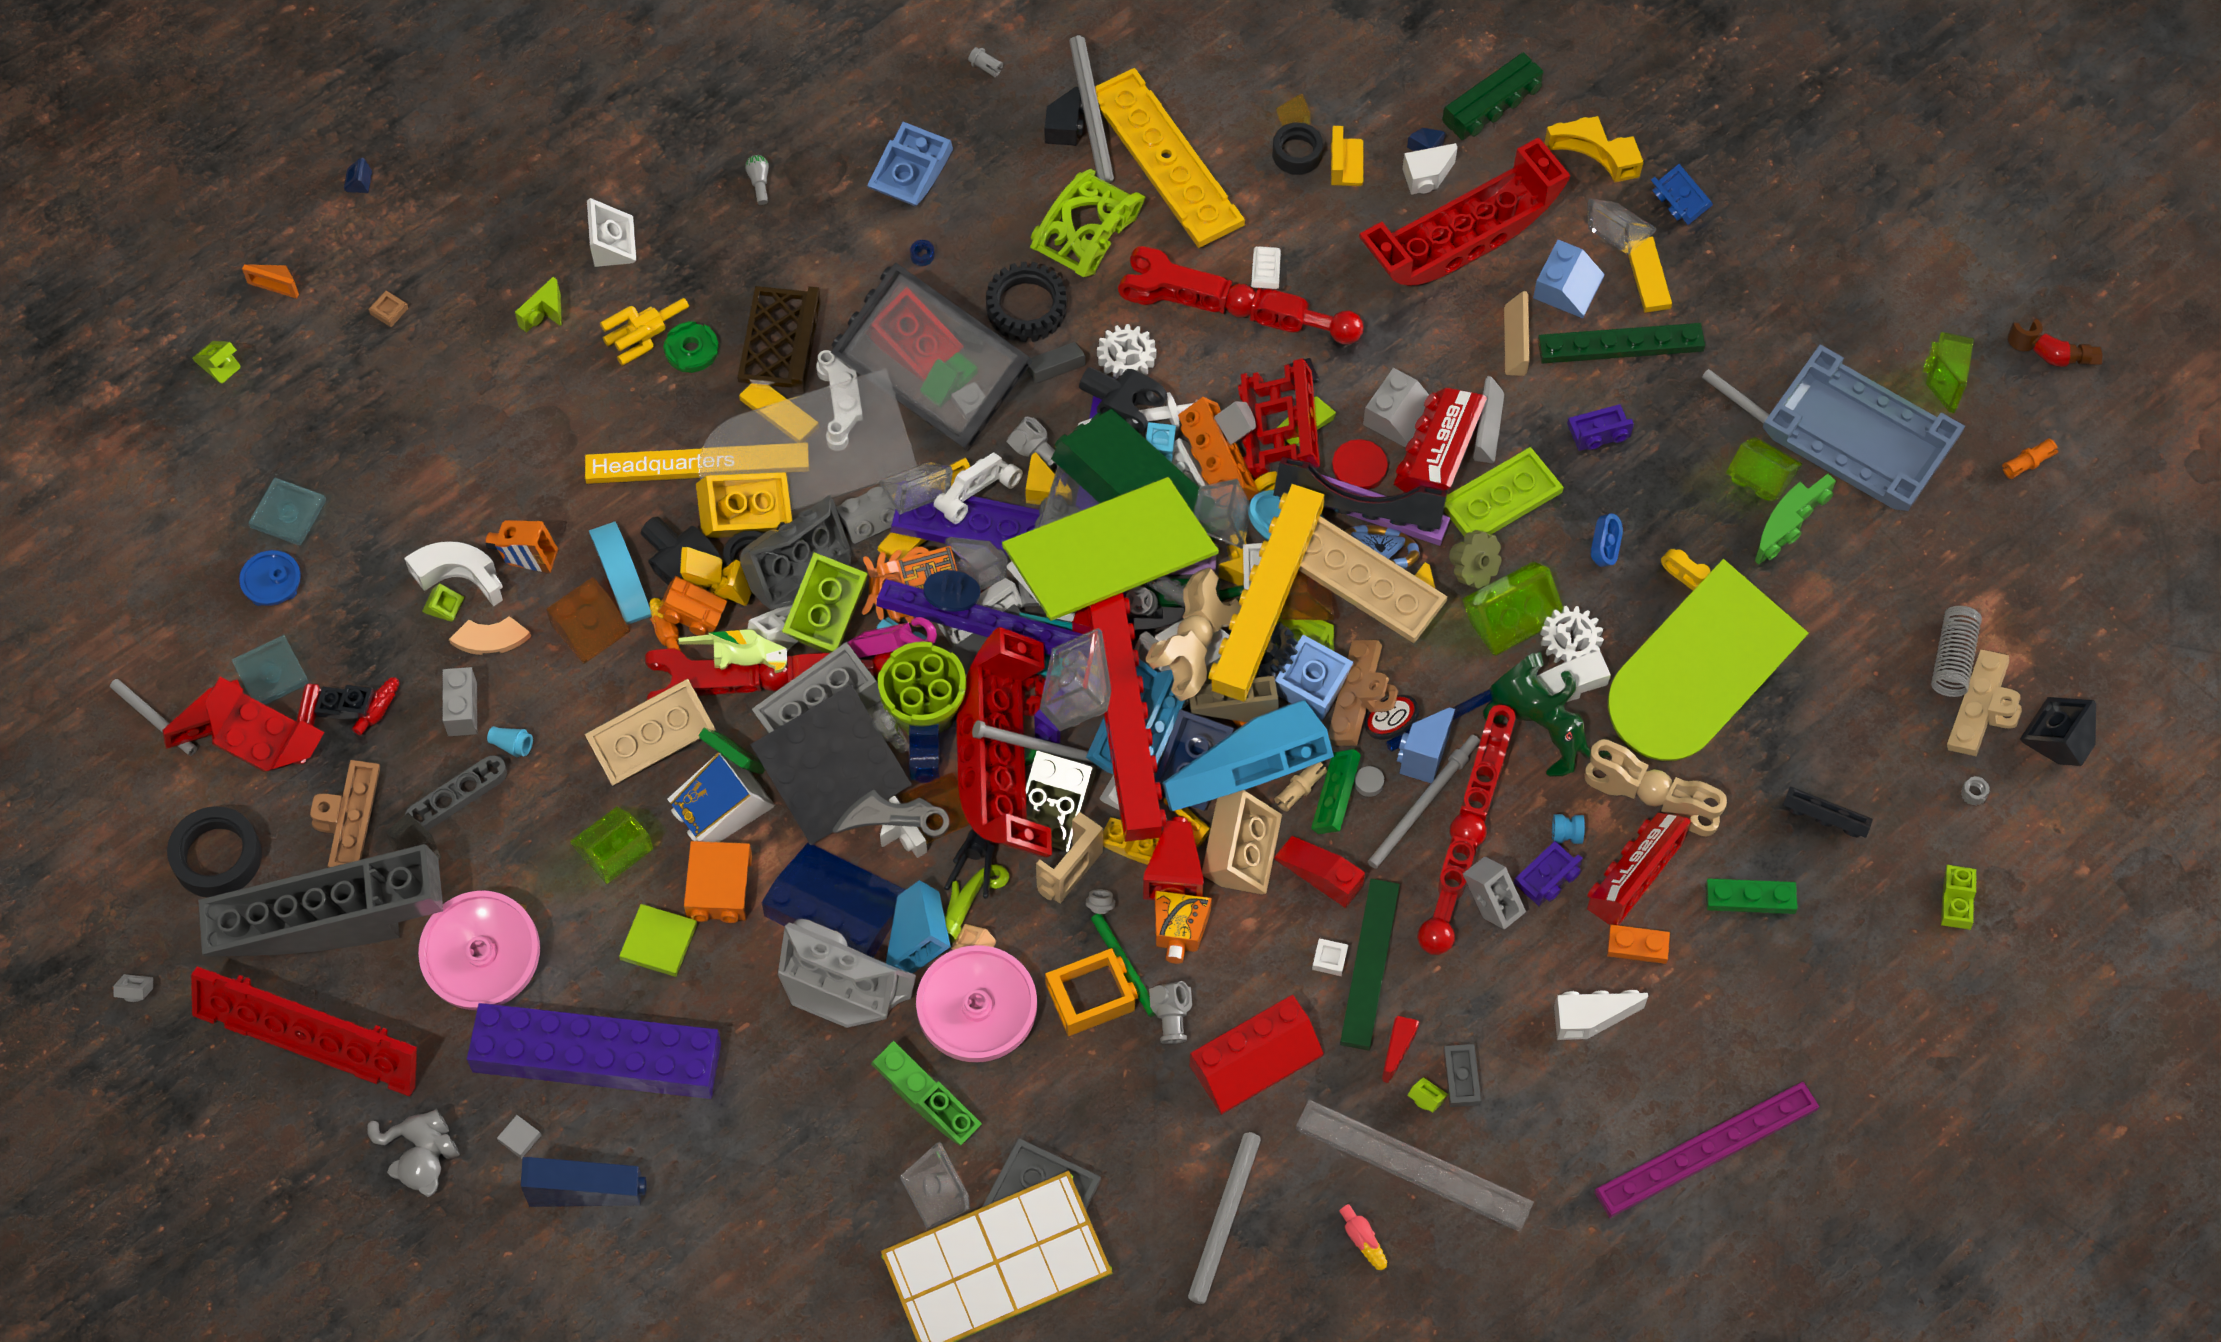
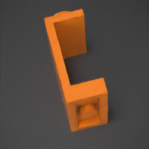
M691 841L684 900L687 918L697 922H705L708 919H720L726 923H736L738 920L746 921L744 904L748 866H751L752 863L750 844Z

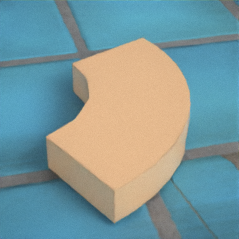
M508 616L503 621L492 625L477 624L468 620L449 641L450 644L462 651L483 655V653H504L526 642L531 637V634L526 628Z

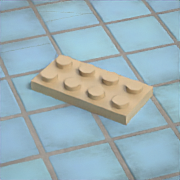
M686 679L586 733L585 736L612 786L699 740L698 735L704 727L716 731L689 679Z

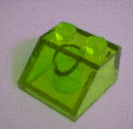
M1940 332L1937 342L1932 341L1929 356L1925 358L1923 372L1927 373L1926 385L1948 412L1955 413L1967 385L1974 338Z
M1754 436L1740 445L1726 474L1732 477L1731 480L1742 487L1747 485L1756 490L1755 494L1758 497L1767 501L1771 499L1775 501L1781 497L1801 468L1802 463Z

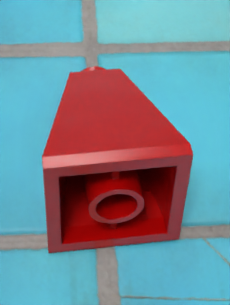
M1172 817L1170 821L1167 820L1166 827H1164L1144 873L1143 899L1155 900V891L1203 896L1204 879L1191 822H1188V819Z

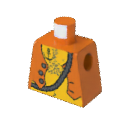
M1155 891L1156 946L1167 948L1166 961L1180 964L1183 963L1185 951H1198L1210 916L1212 898Z

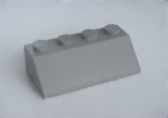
M846 642L752 708V711L766 731L770 733L851 684L867 710L881 701L877 681Z

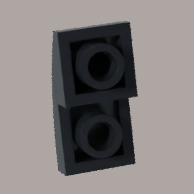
M346 685L345 689L323 686L314 712L317 717L353 719L365 717L374 690L373 688Z

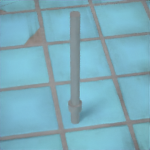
M1472 734L1460 749L1454 750L1448 758V764L1368 860L1370 866L1375 869L1378 868L1454 773L1466 765L1469 761L1468 756L1480 743V739Z

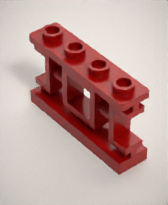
M1304 358L1293 360V367L1290 365L1284 366L1285 378L1263 382L1258 372L1253 373L1252 377H1249L1247 373L1241 374V384L1238 385L1239 396L1243 402H1247L1256 422L1255 429L1242 437L1247 455L1243 459L1255 480L1262 476V474L1269 473L1270 463L1281 461L1282 457L1310 462L1314 468L1320 467L1312 370ZM1295 389L1296 401L1292 395L1281 398V392ZM1255 392L1259 398L1270 395V401L1256 404ZM1288 410V426L1267 430L1266 415ZM1299 437L1300 449L1296 443L1285 446V440ZM1259 440L1263 445L1274 443V449L1260 452Z

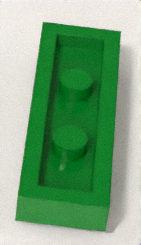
M1355 749L1333 752L1334 757L1331 758L1311 827L1317 834L1338 832L1341 829L1361 754Z
M1707 879L1706 909L1709 911L1796 914V882Z

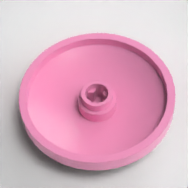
M492 891L467 892L443 904V912L433 914L426 923L419 943L420 968L432 990L451 1005L468 1010H477L479 1003L503 1005L516 997L527 986L535 973L540 955L538 932L533 920L525 909L508 896Z
M980 945L961 947L941 956L925 972L917 991V1016L926 1038L945 1055L966 1062L991 1061L1012 1052L1030 1033L1037 1013L1036 989L1026 968L1007 952L994 947Z

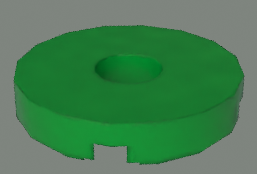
M689 321L678 324L668 332L663 348L666 359L673 368L681 372L694 373L702 371L713 364L718 356L719 345L716 334L709 326ZM688 343H696L698 345L692 351L684 349Z

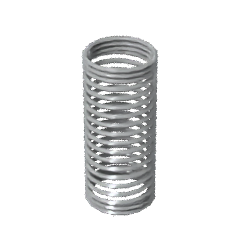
M1952 606L1945 611L1931 681L1932 688L1937 693L1945 696L1958 697L1966 694L1969 690L1971 670L1974 664L1976 644L1982 621L1981 614L1971 607ZM1953 615L1969 616V617L1974 618L1975 620H1977V622H1975L1974 620H1971V619H1969V618H1964V617H1953V618H1950V616H1953ZM1954 619L1967 620V621H1970V622H1972V623H1967V622H1962V621H1955ZM1949 655L1961 656V657H1965V658L1962 659V658H1959V657H1954V656H1949ZM1946 663H1950V664H1954V665H1961V666H1964V667H1958V666H1953V665H1947ZM1946 668H1952V669L1962 670L1963 672H1959V671H1955V670H1948V669H1946ZM1943 679L1945 681H1949L1952 683H1961L1962 685L1948 684L1941 680ZM1936 681H1938V682H1940V683H1942V684H1944V685H1946V686H1950V687H1964V686H1965V688H1963V689H1950V688H1946V687H1943V686L1939 685Z

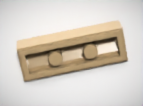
M1527 291L1521 292L1504 307L1506 375L1525 376L1527 374L1529 365Z

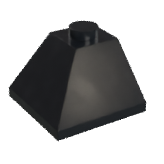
M2047 697L2020 740L2057 764L2082 766L2096 745L2095 701Z

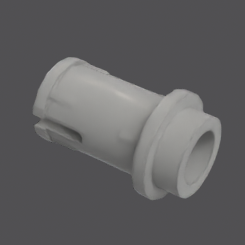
M976 47L969 55L968 61L971 62V66L979 67L993 77H997L1001 70L997 69L998 67L1003 68V63L986 54L983 48L978 49Z

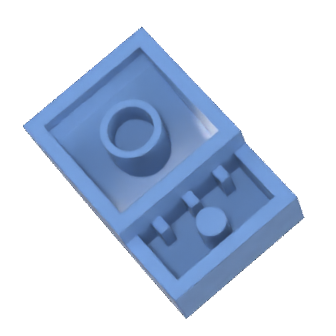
M902 122L894 140L889 141L867 187L910 205L917 206L936 181L953 151L951 140Z

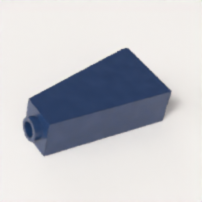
M534 1157L522 1158L521 1189L529 1207L640 1206L641 1195H646V1177L641 1176L638 1166Z

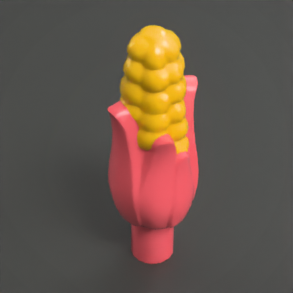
M1349 1204L1342 1207L1339 1212L1347 1222L1345 1230L1350 1239L1361 1250L1372 1266L1377 1270L1385 1269L1387 1267V1260L1367 1219L1363 1216H1357Z

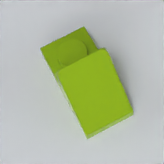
M554 277L515 311L518 326L526 333L533 326L539 325L545 315L559 326L562 325L561 294L557 279Z
M212 341L192 358L219 383L225 382L241 367L232 355L237 350L230 342Z

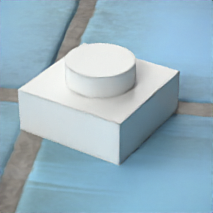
M1319 938L1312 970L1342 976L1348 945Z

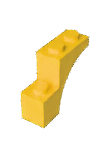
M1598 116L1584 117L1568 123H1556L1547 127L1544 143L1549 150H1571L1590 156L1606 168L1614 183L1640 177L1643 160L1634 137H1620L1608 141Z

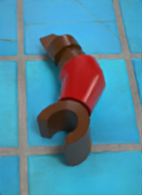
M2037 318L2032 322L2029 331L2024 330L2020 323L2015 322L2012 323L2007 340L2014 349L2024 352L2033 349L2036 354L2050 365L2067 367L2068 364H2075L2076 361L2078 364L2102 365L2103 354L2101 347H2091L2090 344H2079L2077 347L2075 344L2058 340L2046 333L2041 335L2043 326Z

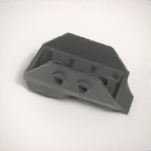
M831 494L813 507L803 510L799 517L790 523L782 525L779 530L767 531L743 549L740 562L750 590L770 610L794 603L814 552L850 566L851 549Z

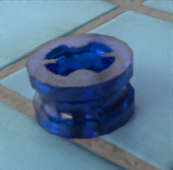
M917 240L911 245L910 257L914 264L917 266L931 264L934 260V246L931 242ZM927 250V254H923L922 257L918 256V252Z

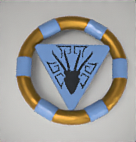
M1359 525L1344 531L1387 559L1405 546L1408 550V556L1390 560L1403 569L1413 565L1420 556L1419 547L1416 542L1406 534L1395 529L1378 525Z

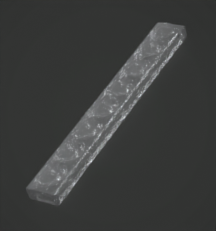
M1312 1100L1308 1101L1296 1125V1130L1516 1231L1521 1232L1534 1202Z

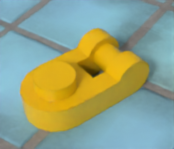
M1669 549L1661 558L1663 567L1693 591L1710 574V568L1707 565H1697L1689 559L1684 551L1679 549Z

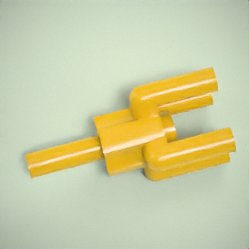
M682 298L659 312L655 308L649 307L638 313L635 307L629 306L600 322L602 329L606 332L628 320L627 324L604 336L603 341L607 346L615 344L618 351H622L639 341L640 344L617 356L619 363L623 366L652 350L653 342L651 338L665 330L663 321L689 308L688 302L685 298Z

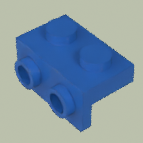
M1680 164L1675 166L1660 180L1656 177L1651 179L1655 185L1652 191L1661 202L1664 200L1669 202L1671 207L1668 210L1677 221L1682 218L1689 225L1713 205Z

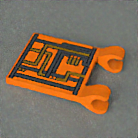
M951 546L879 564L876 570L879 577L898 572L902 584L923 589L924 583L930 575L944 570L957 571ZM892 610L889 611L890 619L893 621L910 616Z

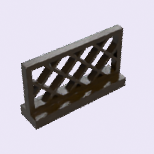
M755 286L737 377L739 383L793 388V393L804 394L821 305L819 287L808 286V291ZM760 296L773 297L775 302L764 308L759 302ZM791 299L802 300L801 306L793 311L785 303ZM781 306L787 315L775 321L769 313ZM765 316L771 325L760 331L755 326V322ZM792 319L797 328L787 334L781 326ZM776 329L782 335V338L771 344L765 336ZM758 340H761L767 348L755 354L750 347ZM788 342L793 351L782 357L776 349ZM772 352L778 361L766 367L760 359ZM754 363H757L762 369L756 375L745 374L746 368ZM783 365L788 370V377L777 378L772 372Z

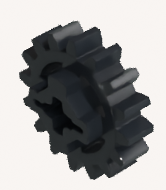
M1278 622L1274 628L1255 678L1270 675L1276 679V672L1285 673L1284 666L1286 664H1293L1290 656L1297 654L1298 651L1294 646L1298 642L1293 637L1294 634L1281 622Z

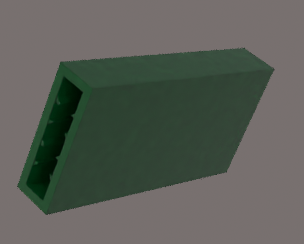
M1112 408L1103 414L1097 413L1086 425L1083 423L1078 425L1068 436L1066 434L1062 435L1054 445L1056 450L1051 459L1099 503L1169 477L1213 542L1223 536L1233 519Z

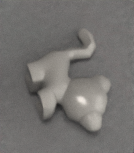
M437 1109L425 1114L410 1116L402 1123L391 1127L385 1134L380 1133L378 1122L370 1121L367 1125V1134L372 1143L387 1145L402 1135L415 1144L414 1148L403 1153L400 1160L394 1161L389 1166L387 1173L394 1179H400L407 1187L419 1190L426 1197L435 1194L438 1188V1177L441 1172L439 1155L442 1153L446 1159L452 1160L460 1156L455 1142L451 1141L447 1133L449 1129L446 1121L439 1115Z

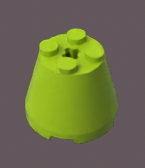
M914 642L899 647L890 654L891 657L885 662L881 672H879L878 690L880 699L887 711L910 737L927 738L936 736L950 727L951 721L965 696L966 677L963 665L953 652L950 653L943 648L934 646L932 642Z

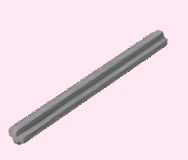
M1077 35L1070 38L1069 43L1096 173L1099 179L1110 183L1114 180L1086 42L1084 37Z
M1245 1133L1239 1146L1188 1295V1299L1194 1303L1204 1304L1210 1291L1261 1141L1260 1136L1255 1133Z

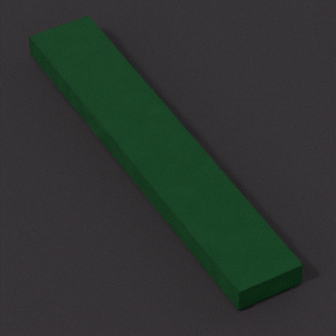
M1370 879L1340 1045L1370 1050L1400 886L1398 883Z

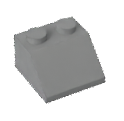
M1393 368L1365 407L1363 425L1406 448L1407 443L1414 436L1416 431L1415 424L1424 412V402L1429 394L1418 380Z

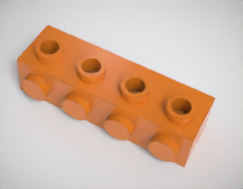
M1202 397L1178 414L1182 424L1180 428L1191 443V453L1201 465V475L1210 485L1213 499L1220 507L1235 511L1252 499L1259 491L1236 442L1230 445L1214 416L1221 412L1218 403Z

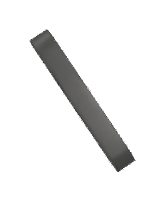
M495 755L488 756L411 805L405 813V820L409 829L415 833H424L502 783L507 776V768L503 759ZM493 766V768L498 769V773L493 774L489 772L488 768ZM480 773L481 777H484V783H481V780L477 774ZM472 780L477 783L476 788L471 792L461 790V785L465 781ZM443 796L452 799L451 804L446 808L436 806L437 800ZM430 805L435 813V815L433 816L431 811L428 810V806ZM419 814L424 818V821L420 823L418 820H415L414 816Z

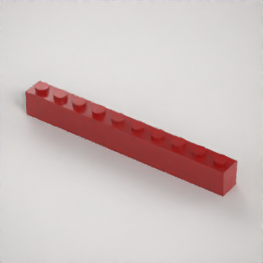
M1122 592L1087 606L1086 610L1124 841L1128 842L1160 838L1162 827H1166V814L1164 809H1159L1158 800L1162 799L1160 782H1155L1154 773H1157V762L1155 755H1150L1149 746H1152L1153 743L1152 732L1150 728L1146 729L1145 720L1148 719V709L1146 702H1141L1140 693H1143L1142 676H1137L1136 667H1139V656L1137 649L1132 650L1131 641L1135 639L1134 627L1132 623L1128 624L1127 615H1130V603L1128 597H1123Z

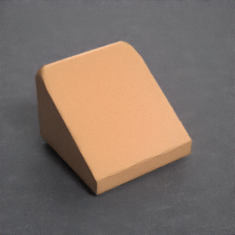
M965 924L950 948L955 950L974 945L994 947L996 940L987 929Z

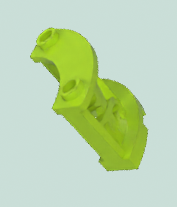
M1088 169L1083 173L1079 172L1075 176L1074 180L1056 199L1041 225L1036 226L1031 235V240H1033L1030 246L1031 249L1067 266L1082 277L1095 275L1103 256L1111 245L1108 239L1114 232L1119 234L1126 226L1136 221L1145 200V196L1138 192L1130 195L1094 176L1095 171L1092 169ZM1098 205L1097 213L1102 224H1087L1075 232L1071 210L1080 206ZM1105 206H1107V211H1111L1110 213L1103 211ZM1054 233L1059 235L1054 240L1056 246L1064 243L1066 239L1068 240L1059 252L1046 246L1050 236ZM1091 233L1094 236L1091 240H1087L1085 235ZM1071 249L1079 258V263L1067 257Z

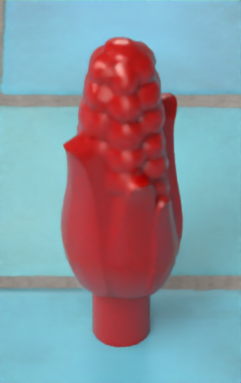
M389 678L384 682V685L374 691L366 716L359 718L352 728L356 734L362 735L368 726L377 724L384 716L399 687L397 678Z

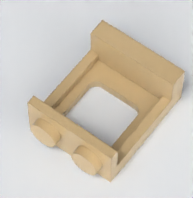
M1081 812L1072 820V841L1074 846L1053 869L1040 859L1036 863L1039 893L1046 899H1054L1060 904L1103 853V828Z

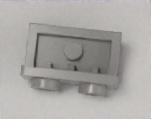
M883 485L881 487H874L857 498L847 499L837 506L840 520L847 528L851 541L856 544L891 528L897 499Z

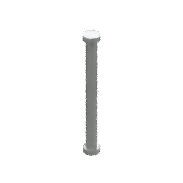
M979 720L973 726L972 735L974 738L981 739L986 737L1097 766L1086 758L1088 751L987 726L985 722Z

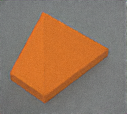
M244 264L242 270L248 284L292 298H298L299 293L295 281L286 265Z

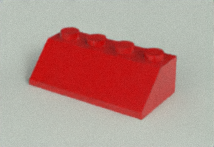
M1291 995L1191 1052L1189 1066L1222 1115L1323 1057L1324 1053L1310 1019L1294 995Z

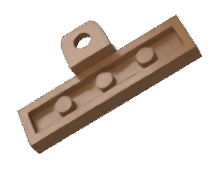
M1353 640L1351 643L1348 659L1353 661V665L1337 697L1328 733L1331 746H1357L1366 708L1370 712H1385L1395 707L1398 689L1394 685L1387 684L1389 678L1385 674L1376 672L1382 645L1378 640ZM1388 694V700L1381 702V699Z
M350 760L343 797L332 794H317L314 796L310 816L313 819L312 827L321 832L334 834L328 868L361 860L380 772V764Z

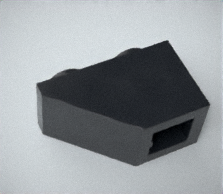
M1074 87L1047 106L1044 128L1045 144L1076 146L1077 136L1083 135V120L1079 119L1080 114H1084L1079 87Z

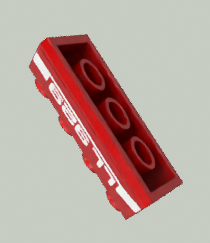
M1444 388L1436 393H1431L1424 402L1425 409L1422 416L1415 424L1416 431L1414 436L1406 445L1405 450L1407 453L1404 460L1396 469L1397 477L1393 485L1403 492L1410 491L1420 485L1441 490L1449 489L1487 397L1482 394L1451 388Z
M1657 813L1651 821L1646 819L1637 832L1639 837L1636 841H1628L1621 851L1623 857L1618 863L1613 861L1604 873V876H1606L1605 880L1601 884L1596 882L1589 891L1587 897L1590 900L1587 910L1607 924L1619 926L1683 845L1691 820L1687 817Z

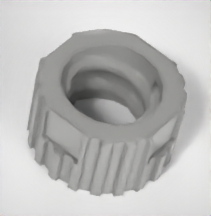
M1974 776L1964 783L1961 795L1965 802L1977 806L1984 803L1989 795L1990 787L1983 778ZM1971 786L1978 787L1981 794L1973 795L1969 788Z

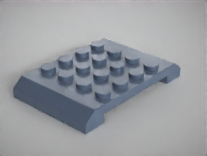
M1819 345L1767 417L1763 429L1775 442L1892 509L1909 511L1962 434L1965 426L1943 413H1940L1938 417L1932 415L1842 364L1844 357Z

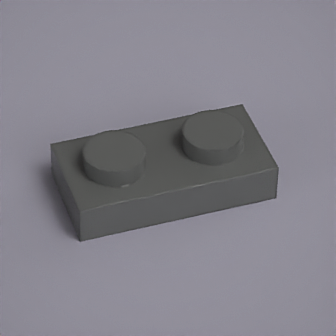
M1474 1044L1444 1046L1443 1053L1450 1107L1480 1105L1481 1096Z

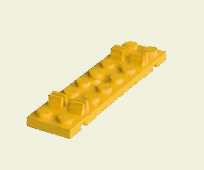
M1135 68L1095 86L1101 113L1198 248L1245 226L1244 217L1236 206L1230 203L1228 195L1196 154L1154 93L1145 86V81ZM1166 153L1170 154L1171 157L1164 158L1161 155Z

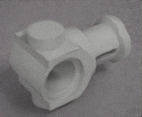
M1025 417L1008 436L1006 442L1023 456L1030 458L1036 452L1051 470L1057 466L1051 459L1055 450L1047 443L1046 429L1034 417Z
M1179 981L1150 988V1007L1157 1015V1018L1162 1019L1163 1036L1160 1038L1161 1043L1177 1044L1186 1042L1187 1035H1184L1183 1017L1187 1016V1011L1192 1007L1191 987H1188L1185 982Z

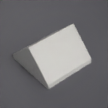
M588 199L589 239L594 266L634 263L636 261L633 216L594 199Z

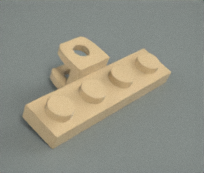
M1980 650L1970 678L1969 690L1964 695L1947 743L1949 751L1977 756L1988 722L1989 725L2001 728H2015L2022 712V708L2019 705L2020 694L2012 689L2001 687L2010 662L2009 655Z

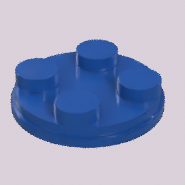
M270 550L254 555L245 563L240 572L239 582L244 595L255 605L272 606L293 599L296 596L301 573L297 562L290 555L281 551Z

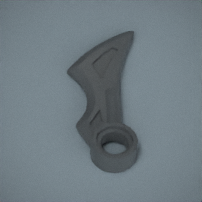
M872 790L849 807L834 826L833 833L837 834L850 829L871 825L921 827L927 836L938 838L945 835L949 830L950 820L942 808L934 807L920 797L909 803L895 804L886 801L875 790ZM934 814L940 815L943 818V826L938 830H930L926 824L929 816Z

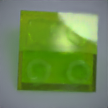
M617 806L570 841L571 845L605 884H608L653 850L650 836L630 813Z

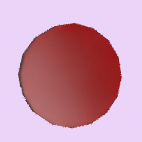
M1363 439L1350 440L1342 444L1335 451L1332 460V471L1336 480L1363 489L1378 487L1385 479L1388 467L1386 455L1381 447Z

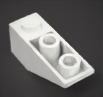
M1626 990L1621 994L1595 991L1592 994L1579 995L1578 992L1569 991L1562 995H1557L1554 1005L1557 1040L1588 1039L1642 1010L1647 1002L1648 993Z

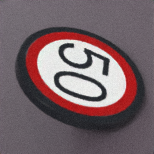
M1397 695L1395 707L1392 710L1385 712L1369 711L1364 723L1365 729L1375 739L1385 740L1397 737L1406 732L1416 722L1419 716V705L1411 696Z

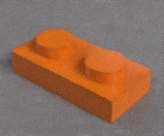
M1610 925L1607 956L1666 964L1668 961L1670 932Z

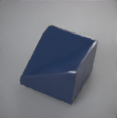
M1421 128L1408 137L1407 148L1412 151H1419L1442 146L1444 144L1445 132Z

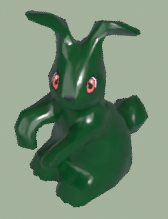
M1541 652L1532 653L1491 685L1489 690L1493 700L1484 708L1483 717L1487 721L1489 711L1493 706L1506 705L1515 712V719L1534 721L1549 731L1552 742L1562 755L1557 762L1546 770V774L1549 777L1565 776L1574 772L1577 752H1580L1587 759H1590L1591 752L1586 742L1583 719L1579 713L1565 711L1563 707L1576 691V680L1569 671H1563L1561 677L1565 687L1556 694L1550 693L1536 676L1539 668L1544 666ZM1504 715L1496 716L1493 722L1501 724ZM1608 751L1598 752L1601 758L1611 756Z

